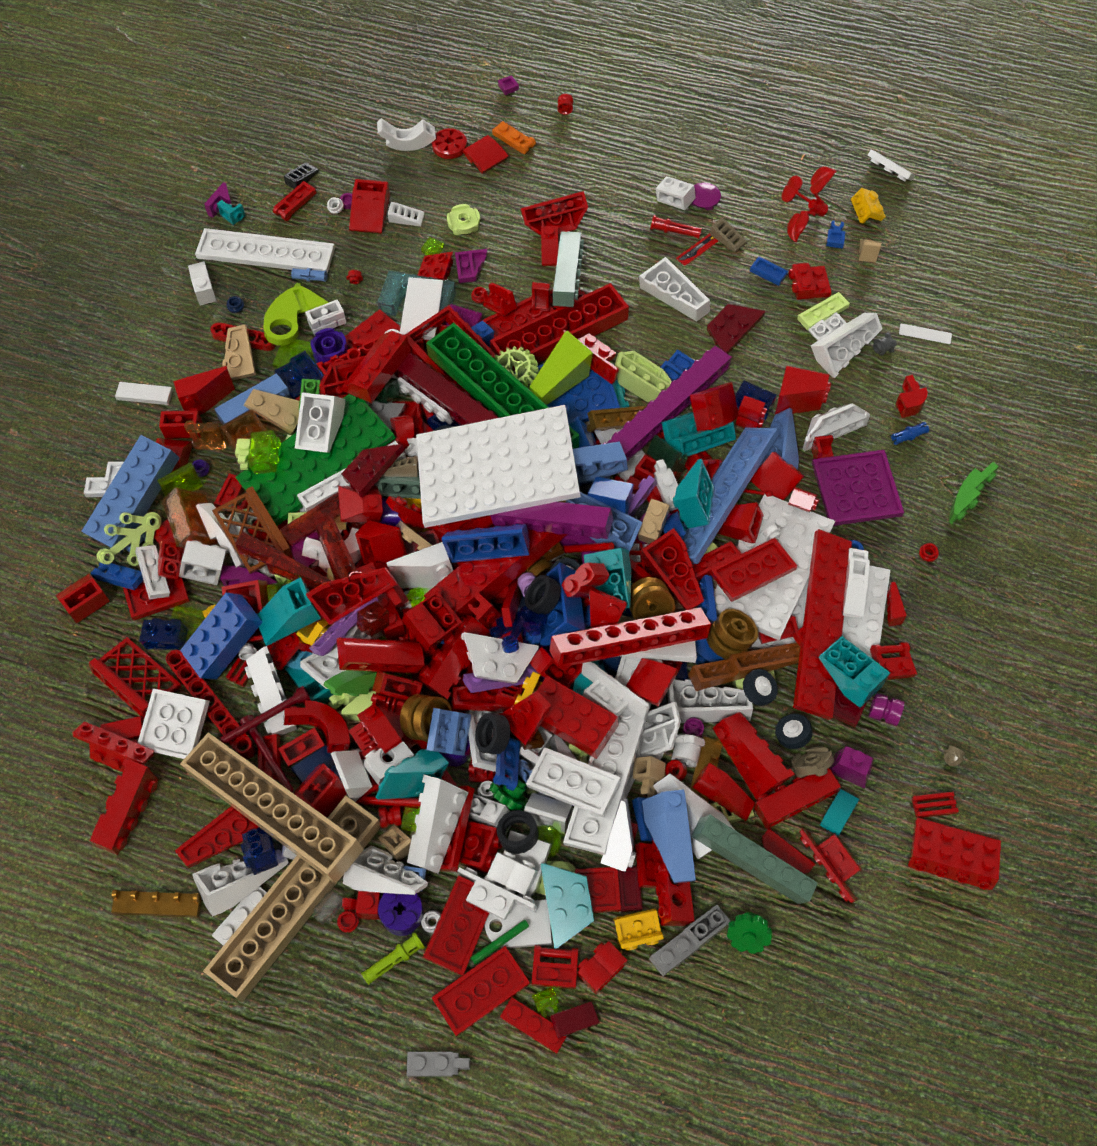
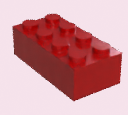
M547 676L537 691L552 706L540 726L597 759L619 726L618 716Z

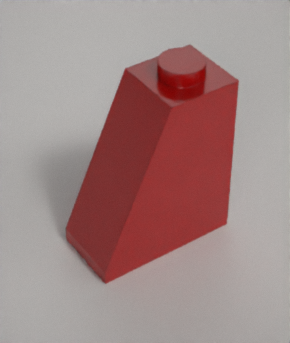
M758 503L735 505L718 531V534L748 543H756L764 517Z

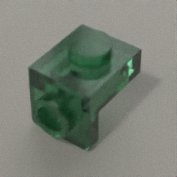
M390 378L374 401L387 404L400 396L398 380Z

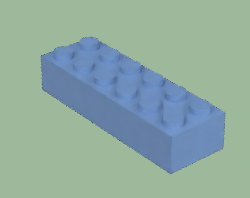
M140 435L81 532L110 548L126 536L117 534L109 536L105 534L104 527L107 524H113L116 527L136 529L139 523L131 522L130 524H124L119 519L120 515L123 512H127L131 515L144 516L180 457L172 450ZM128 515L124 516V521L126 522L129 519ZM109 527V533L113 532V527Z

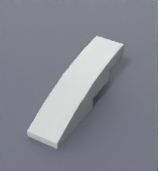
M212 503L197 504V510L210 539L218 540L220 547L226 549L225 553H230L236 567L245 566L212 512L216 507ZM219 513L221 518L226 519L222 513ZM231 525L229 530L230 534L238 535L234 527ZM240 540L239 549L248 551L243 541ZM251 556L249 557V560H248V564H249V565H251L252 563H254L253 560H252V558H251Z

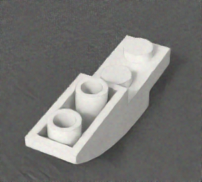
M849 548L843 616L863 618L870 565L868 551Z

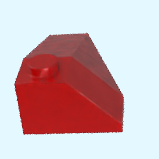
M674 528L641 550L642 559L655 576L666 584L670 593L685 610L694 609L704 602L686 544Z
M384 567L322 583L306 593V596L327 623L331 625L392 588L397 582L387 568Z

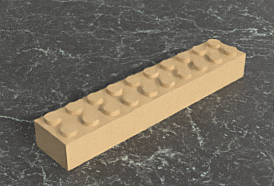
M209 732L180 763L190 776L335 884L364 850L357 839Z
M347 796L343 798L328 817L329 820L357 839L363 849L381 828L379 819ZM296 856L203 972L240 1002H243L336 884Z

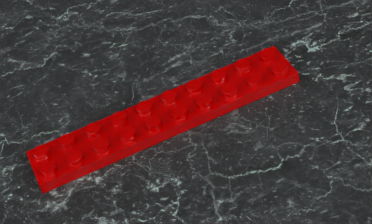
M818 529L814 533L793 708L830 720L833 718L837 684L819 659V656L842 636L844 590L849 548L852 546V541Z

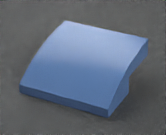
M433 708L426 750L465 756L471 714Z

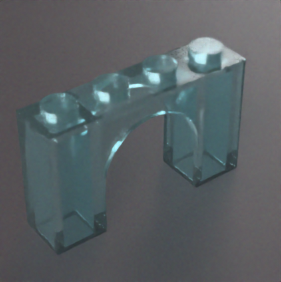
M388 271L377 302L378 308L386 315L396 316L400 303L406 296L409 277L440 279L398 271ZM443 280L439 311L453 304L456 295L455 282Z

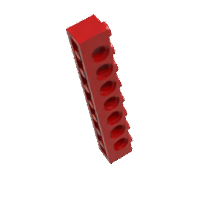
M701 608L554 635L551 637L549 651L558 668L706 639L708 638L711 623Z

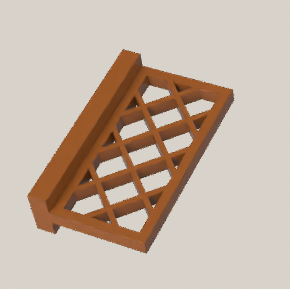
M252 486L246 489V493L212 510L249 574L283 556L286 558L292 554L289 545ZM246 499L248 503L247 510L237 509L238 503ZM224 510L232 511L229 520L221 518L219 513ZM235 512L245 514L243 523L233 521ZM248 515L257 517L256 526L246 524ZM231 525L241 527L239 535L230 534ZM244 528L254 530L252 538L242 536ZM257 531L266 532L267 537L265 541L255 539ZM240 540L250 542L248 551L239 549ZM254 543L264 545L261 554L251 552ZM267 546L274 547L278 552L273 556L264 555ZM250 555L260 557L258 564L250 567L248 564Z

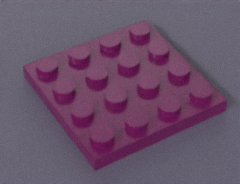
M885 450L812 460L827 518L835 521L834 526L903 516L904 510Z

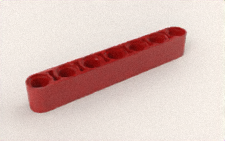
M179 650L170 651L166 656V662L191 696L210 702L214 701V704L208 707L206 715L219 732L225 735L239 727L240 725L203 678L197 675L182 652ZM192 673L190 677L185 678L187 674ZM203 687L200 692H196L198 688ZM221 716H226L224 720L218 721ZM246 733L228 742L233 750L246 760L255 755L256 748ZM249 745L246 750H240L242 746Z

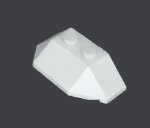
M852 403L838 408L834 407L824 414L815 415L811 420L802 448L805 452L812 448L815 437L833 435V439L866 426L870 414Z
M676 702L648 712L636 752V758L653 757L673 749L681 724Z

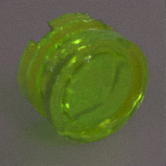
M551 825L539 826L538 840L552 844L548 858L553 857L559 852L561 847L559 831Z

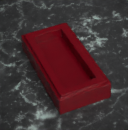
M627 867L626 872L618 869L621 912L642 911L641 888L638 883L637 867Z
M592 1001L550 1016L558 1039L600 1023Z

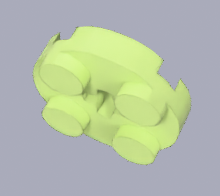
M456 205L447 214L448 227L455 235L476 232L479 229L480 214L476 208H470V205Z

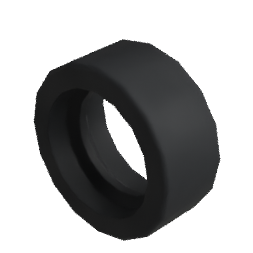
M547 575L536 577L527 589L525 595L526 607L539 615L550 613L560 598V583Z
M486 713L477 723L475 731L476 745L482 753L501 754L506 749L510 739L509 721L503 715Z
M521 810L511 811L505 814L497 825L499 842L510 853H525L531 850L537 843L539 837L538 827L535 819L528 812ZM515 823L527 824L530 828V833L525 839L514 842L506 838L505 832L509 826Z

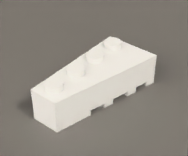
M666 257L639 276L640 288L696 322L710 312V300Z

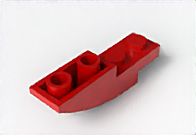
M389 495L386 503L393 511L398 512V516L405 524L425 528L423 525L422 507L416 503L411 505L402 497L397 496L395 498Z

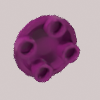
M703 182L694 185L696 198L691 205L712 210L714 205L720 201V190L711 183Z

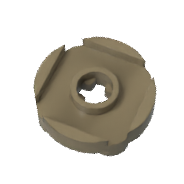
M813 747L806 749L807 753L802 756L800 753L796 754L791 761L797 777L814 774L816 776H823L834 763V757L831 750L829 752L826 747Z

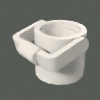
M689 734L677 735L671 760H678L685 764L686 767H696L701 747L705 745V740Z

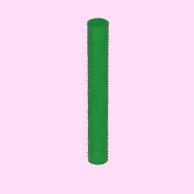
M524 919L470 957L474 965L529 927L527 921Z

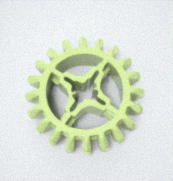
M514 346L510 350L507 347L506 352L500 350V356L495 355L494 357L497 362L526 388H529L528 384H531L537 376L536 373H539L537 360H535L533 354H530L528 349L524 351L520 347L517 350Z

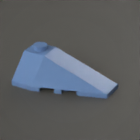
M788 408L774 416L770 428H776L779 435L760 466L772 452H776L788 464H792L798 470L799 455L792 409Z
M684 789L661 792L642 800L645 824L673 882L696 881Z

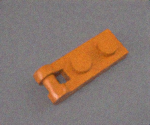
M504 121L492 130V135L522 154H526L529 148H533L536 145L534 138L527 137Z

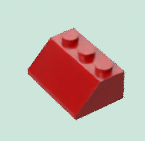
M255 580L222 587L223 595L225 593L242 595L256 614L270 601L268 581ZM259 627L246 643L264 641Z

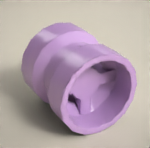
M524 573L518 578L517 583L524 597L531 582L536 578L533 573Z

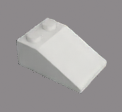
M302 393L295 449L329 453L343 419L346 399L329 395Z
M443 542L387 562L390 572L401 588L432 589L453 571Z
M623 798L609 836L606 855H603L601 863L626 872L627 867L632 868L636 852H633L634 839L628 799Z

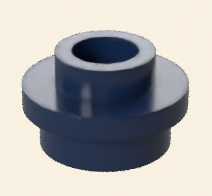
M233 296L228 299L226 306L228 311L238 313L243 310L244 302L239 297Z

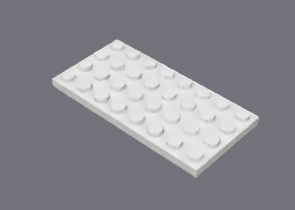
M764 494L759 503L764 517L756 543L740 540L737 549L742 554L767 542L763 532L769 526L775 524L778 528H781L779 532L781 536L777 541L796 563L797 569L733 602L729 600L719 585H717L714 591L716 613L718 615L726 609L742 611L754 621L758 632L780 641L809 579L814 533L818 529L830 533L835 521L810 511L809 513L788 505L789 502L774 496L767 497Z

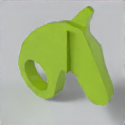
M297 282L294 287L279 295L266 311L263 324L265 338L269 343L277 346L288 345L294 342L299 336L298 313H305L329 302L311 290L300 286L301 283ZM277 325H287L291 328L284 335H277L271 331Z

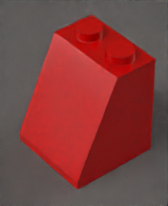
M786 366L775 415L788 408L792 409L793 414L820 410L822 403L826 404L831 382H828L829 374Z

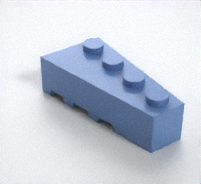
M620 442L573 449L579 485L594 481L596 477L604 478L628 470L627 458Z
M580 492L581 497L566 500L565 503L611 508L613 523L608 539L589 538L596 543L613 542L614 549L623 548L630 552L642 525L641 521Z

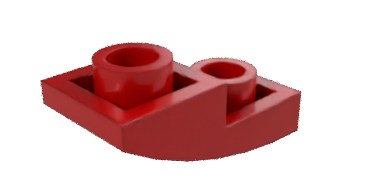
M165 540L160 542L158 576L178 580L181 561H179L181 544Z

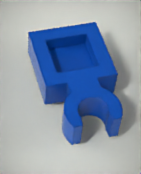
M832 221L827 233L826 246L843 248L845 231H842L844 222H841L840 226H836L834 224L835 221Z

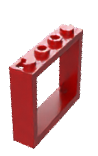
M449 305L405 334L410 345V353L417 355L424 364H429L435 372L441 373L449 382L452 381L415 342L446 321L449 325L455 323L493 358L496 355L492 348L488 347L482 338L471 329L470 325L459 316L458 312H455Z

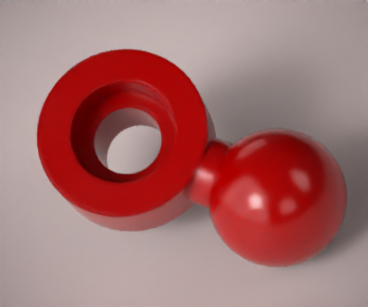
M672 760L665 767V775L667 776L671 773L678 780L682 781L686 777L687 768L682 762Z

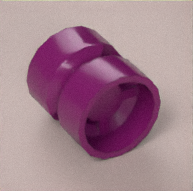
M876 693L868 717L879 721L885 719L886 723L897 726L905 702L894 698L889 700L888 696Z

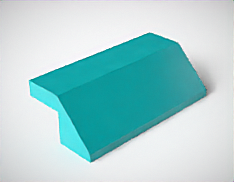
M693 412L662 422L665 441L680 458H685L736 440L733 422L713 430L697 431Z

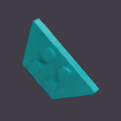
M541 863L555 949L594 921L587 876L551 866L547 863Z

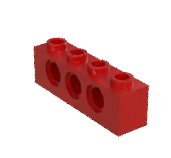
M652 840L651 850L654 856V873L657 882L656 894L659 902L658 915L661 920V926H685L695 921L690 882L674 883L673 880L671 882V876L663 862V858Z

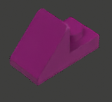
M223 182L204 203L208 216L212 218L219 212L217 206L219 201L223 200L232 206L226 183Z

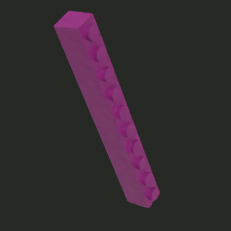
M714 346L710 351L707 350L700 360H696L690 369L684 370L677 380H673L666 390H662L655 400H651L643 411L640 410L633 420L627 421L619 432H615L607 443L620 442L627 461H629L663 429V421L677 417L691 404V394L706 390L729 369L732 357L717 346Z

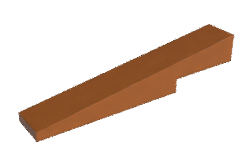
M791 643L732 654L726 660L694 665L688 676L695 691L743 679L753 670L762 669L768 672L797 664L799 662L800 646L798 643Z

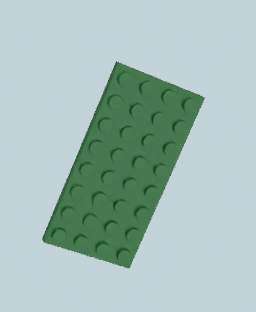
M351 394L343 398L346 399L343 419L329 453L295 449L296 432L249 466L248 470H244L235 477L245 491L251 486L254 488L276 526L288 519V513H295L303 507L297 497L299 493L347 468L362 450L386 446L396 438L363 399Z

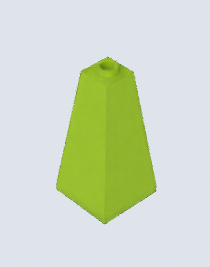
M567 330L531 383L529 390L545 405L549 404L589 376L593 353Z

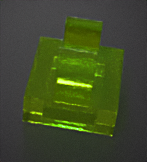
M552 987L531 996L538 1012L540 1011L544 1018L547 1017L545 1010L550 1006L555 1013L558 1012L556 1004L559 1001Z

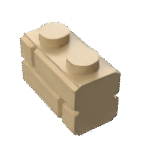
M651 499L638 532V539L640 541L650 544L661 536L670 512V505Z

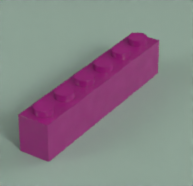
M553 502L490 515L494 526L526 524L528 530H535L537 532L569 534L576 537L586 536L594 539H608L613 523L611 508L564 502Z

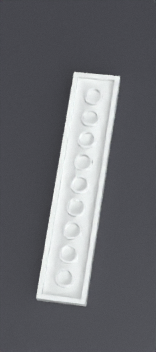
M622 656L615 680L626 686L642 658ZM650 659V660H654V661L663 663L662 660ZM626 709L618 716L619 726L598 758L595 759L590 756L588 765L619 776L621 782L604 818L574 806L563 841L564 845L606 855L609 836L624 796L647 717L643 720L631 710Z

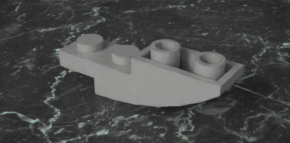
M715 905L686 927L682 933L651 955L649 960L660 974L665 976L702 948L731 921L720 907Z

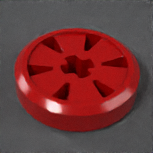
M446 128L435 133L436 139L432 142V149L437 156L444 159H454L464 154L462 150L467 148V139L463 132L454 128Z

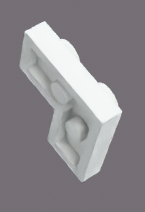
M108 462L105 477H87L84 495L86 497H103L124 462Z

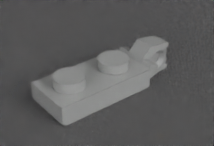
M408 1052L407 1077H453V1075H458V1070H470V1058H459V1053Z

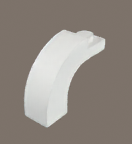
M382 118L377 122L378 134L386 139V146L396 150H418L436 139L435 127L423 119L409 129L396 128Z
M352 528L348 538L336 544H329L306 537L302 556L319 560L318 566L323 568L350 566L362 558L355 536L359 529Z

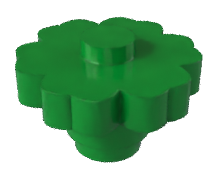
M519 774L518 784L514 791L507 789L502 784L500 786L493 782L490 784L489 790L494 793L493 796L501 804L507 805L511 810L524 811L528 802L524 793L527 787L526 782Z
M746 912L742 915H737L735 921L728 923L727 938L731 940V946L738 951L744 952L747 950L749 953L755 954L762 952L764 946L771 944L772 929L768 927V921L760 915Z

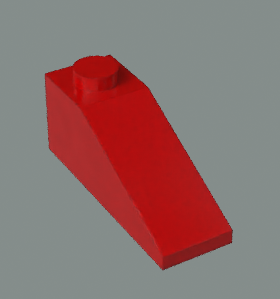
M708 763L700 771L692 788L744 821L748 819L755 805V802L727 773L711 763Z

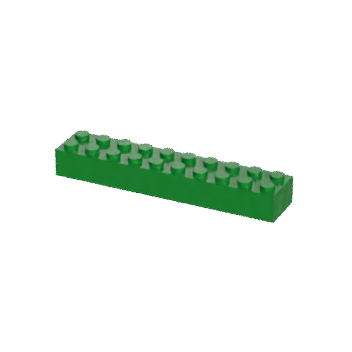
M452 323L426 343L428 356L472 397L479 401L488 411H493L498 418L549 408L455 323ZM569 426L572 448L575 449L579 447V434Z

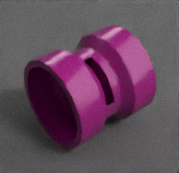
M697 718L688 719L684 723L682 734H695L693 736L702 738L704 731L702 721Z

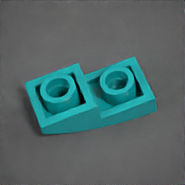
M840 789L820 826L839 836L860 799Z

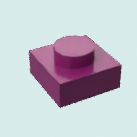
M512 75L498 80V86L505 95L519 90V85Z

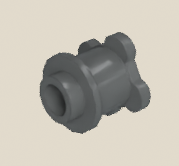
M887 332L884 338L874 340L873 349L879 355H884L887 351L892 353L895 346H897V342Z

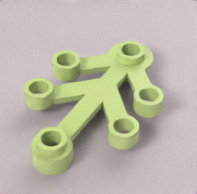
M123 512L119 517L120 521L124 524H130L131 522L141 524L136 529L107 524L104 527L105 534L109 536L116 534L125 535L126 537L110 549H100L97 553V560L103 564H110L113 562L114 556L131 543L127 562L133 566L138 565L135 550L136 547H139L141 535L146 531L145 543L142 547L154 545V532L161 526V517L155 512H148L144 516ZM128 515L129 519L125 522L124 516ZM152 518L155 519V523L153 525L150 524V520ZM109 527H113L112 533L108 532ZM106 554L110 555V558L108 560L104 559V556ZM135 556L136 561L132 563L131 558Z

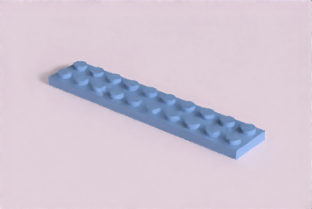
M745 427L711 480L714 485L709 525L687 529L685 523H683L686 528V534L682 540L686 544L689 558L693 564L700 562L779 435L776 428Z

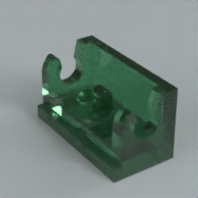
M654 435L647 450V454L656 461L663 459L667 469L670 468L671 471L683 472L688 456L684 454L682 457L683 453L666 443L665 439Z

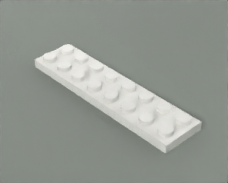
M204 228L195 255L198 259L288 270L293 268H312V270L327 271L328 274L335 246L332 243Z

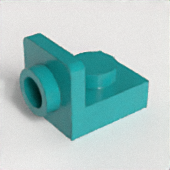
M223 200L217 203L220 215L232 225L245 217L243 205L238 204L233 208Z

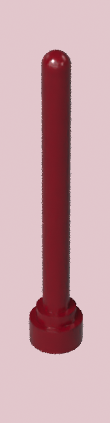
M304 686L299 687L293 693L294 696L223 735L220 741L226 744L284 711L285 708H289L296 703H305V700H311L308 691Z
M247 715L239 721V725L241 726L252 720L254 716ZM257 726L247 731L255 741L280 784L293 793L292 785L259 734Z

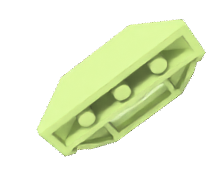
M635 351L618 353L615 366L619 369L617 379L622 387L646 402L655 400L662 390H666L670 386L672 381L666 372Z

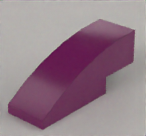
M222 565L220 579L224 586L262 580L268 581L269 595H275L280 590L278 582L262 573L255 571L249 574L246 568Z

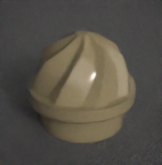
M949 745L948 749L944 751V760L949 766H958L964 761L965 758L963 756L965 752Z

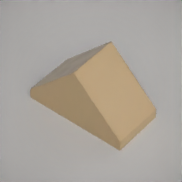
M860 239L859 261L876 262L881 243L875 240Z
M395 825L378 837L379 841L397 862L403 860L409 854L411 839Z

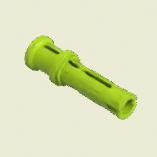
M415 932L412 933V937L402 944L398 943L395 950L361 973L368 985L401 961H408L410 956L418 950L425 949Z

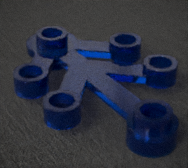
M524 606L518 611L512 627L504 626L502 616L496 619L497 626L492 627L489 631L491 637L499 638L512 631L510 635L503 637L501 643L505 653H512L519 649L517 638L523 629L529 632L530 636H537L541 634L540 626L545 625L547 620L545 614L537 615V613Z

